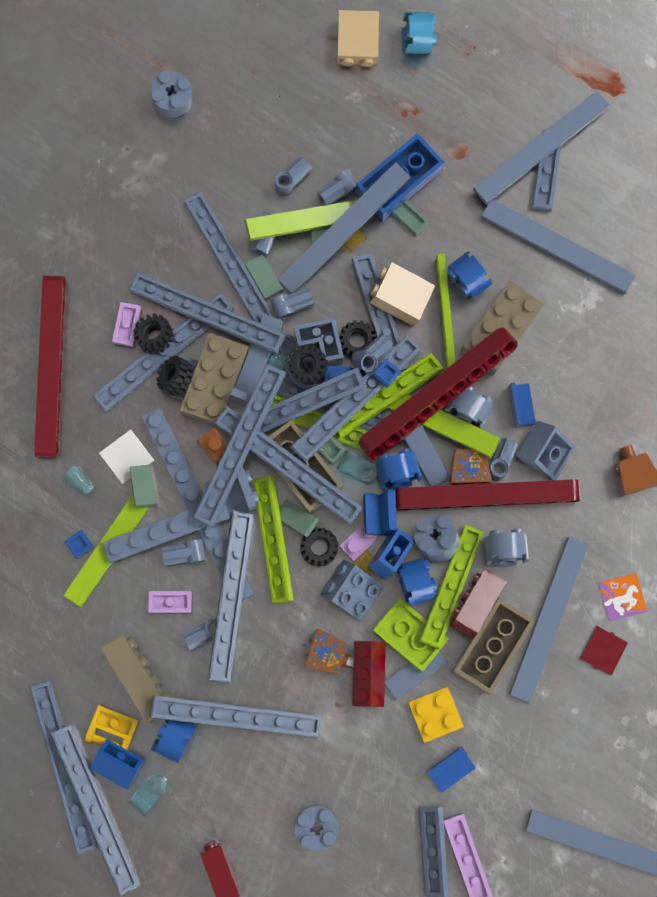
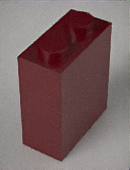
M213 840L204 844L205 846H203L204 849H202L200 856L215 896L240 897L241 888L223 841L218 843L217 840Z

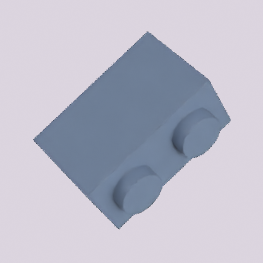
M537 420L516 456L527 466L550 480H557L576 446L557 427Z

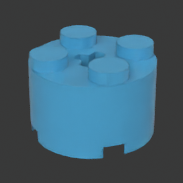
M405 12L403 21L407 22L405 27H402L401 34L402 49H405L404 53H431L432 47L436 46L437 34L433 33L434 26L436 25V14L431 12Z

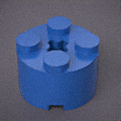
M469 251L448 266V278L453 284L456 282L459 284V291L466 300L469 298L474 299L493 284L491 278L486 280L485 275L488 273L473 255L470 257Z
M411 449L401 450L398 452L399 454L393 456L385 454L378 457L379 462L375 464L382 491H385L386 487H389L391 490L409 487L413 485V480L417 479V482L422 480L416 455L411 452Z
M426 558L401 564L397 569V575L401 574L402 576L399 582L409 607L432 600L437 596L435 591L437 590L436 582L433 577L430 578V567Z
M166 719L165 723L168 725H162L157 735L160 737V740L156 738L151 751L178 763L197 724Z

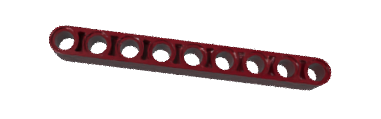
M43 276L35 457H58L66 294L65 276Z
M504 327L495 330L366 432L358 441L361 449L370 460H376L512 354L518 346L517 340Z
M578 479L393 489L395 490L396 511L581 501Z

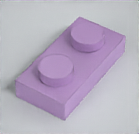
M120 302L112 340L113 344L134 347L135 338L133 334L135 333L133 330L137 328L135 324L139 323L142 308L140 305Z
M363 523L339 547L354 562L381 536L365 534Z
M149 591L148 613H192V591Z

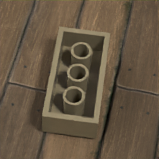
M510 280L464 343L460 352L466 354L501 327H504L518 342L544 304ZM504 360L489 372L494 375Z
M209 333L182 403L181 414L218 427L214 422L224 409L229 406L231 392L236 385L248 355L249 347Z
M291 419L271 434L269 438L302 461L290 449L303 435ZM317 452L304 463L340 491L342 490L343 485ZM274 469L307 512L311 514L322 505Z
M497 598L478 634L471 639L452 672L486 694H492L535 620L502 599Z
M121 635L102 647L101 650L144 721L151 723L157 719L150 717L153 695L170 696L167 692L162 693L159 688L161 685L159 678L148 670L150 664L144 655L138 654L137 649L139 646L134 638Z

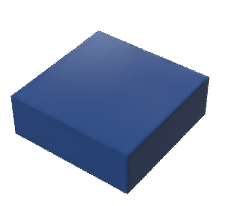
M385 359L372 373V376L388 389L402 372L389 360Z
M82 529L64 541L76 559L94 548Z

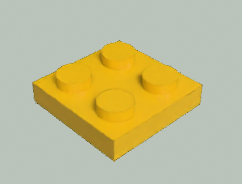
M448 687L408 702L424 743L464 727Z

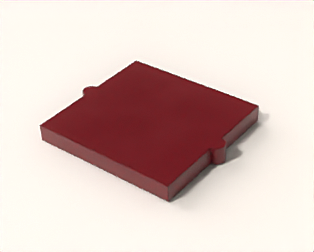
M596 626L580 659L592 665L594 669H600L612 676L628 642L615 636L614 632L610 633Z

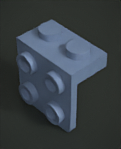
M243 466L225 501L230 518L232 511L246 513L257 509L256 502H259L256 490L251 491L249 485L250 482H253L249 470L244 471ZM207 481V482L205 483V488H206V490H207V487H208L210 481Z
M343 559L336 567L331 579L324 585L320 595L361 621L383 590V586L359 567Z

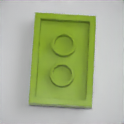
M399 598L372 631L420 672L425 670L449 640L445 636L440 649L419 642L427 620L412 607H409L401 598Z

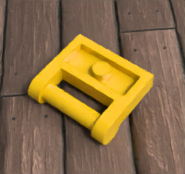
M98 705L84 742L89 744L93 742L102 746L107 738L95 734L98 728L124 738L122 744L115 741L112 742L128 750L139 720Z

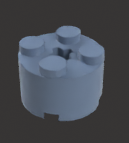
M162 71L151 85V97L154 107L162 116L176 118L187 113L191 108L193 102L191 85L189 80L181 73Z
M470 386L448 403L444 412L482 429L493 410V400L488 396L479 395Z
M438 514L429 515L417 522L414 539L421 554L436 563L450 560L460 546V537L453 522L447 516Z
M513 529L507 533H503L502 530H492L490 535L484 538L487 565L493 562L494 567H507L517 565L516 561L522 560V564L529 561L527 535L524 534L523 529Z
M310 805L304 808L297 816L295 835L299 843L308 850L323 851L329 848L338 836L339 826L337 818L325 806ZM315 822H318L319 826H323L319 833H315L314 830L310 829L314 826Z

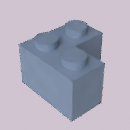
M335 317L294 326L297 348L300 345L304 347L305 344L319 347L322 353L326 355L325 359L328 360L326 366L343 363L344 356Z

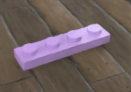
M464 814L445 819L444 827L469 897H493Z

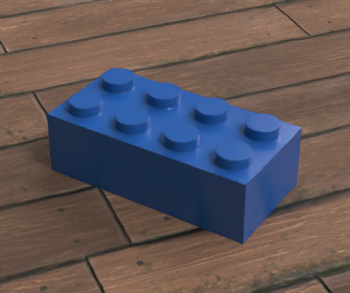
M418 133L356 184L355 192L361 197L395 162L411 177L375 213L382 222L443 171L445 162Z

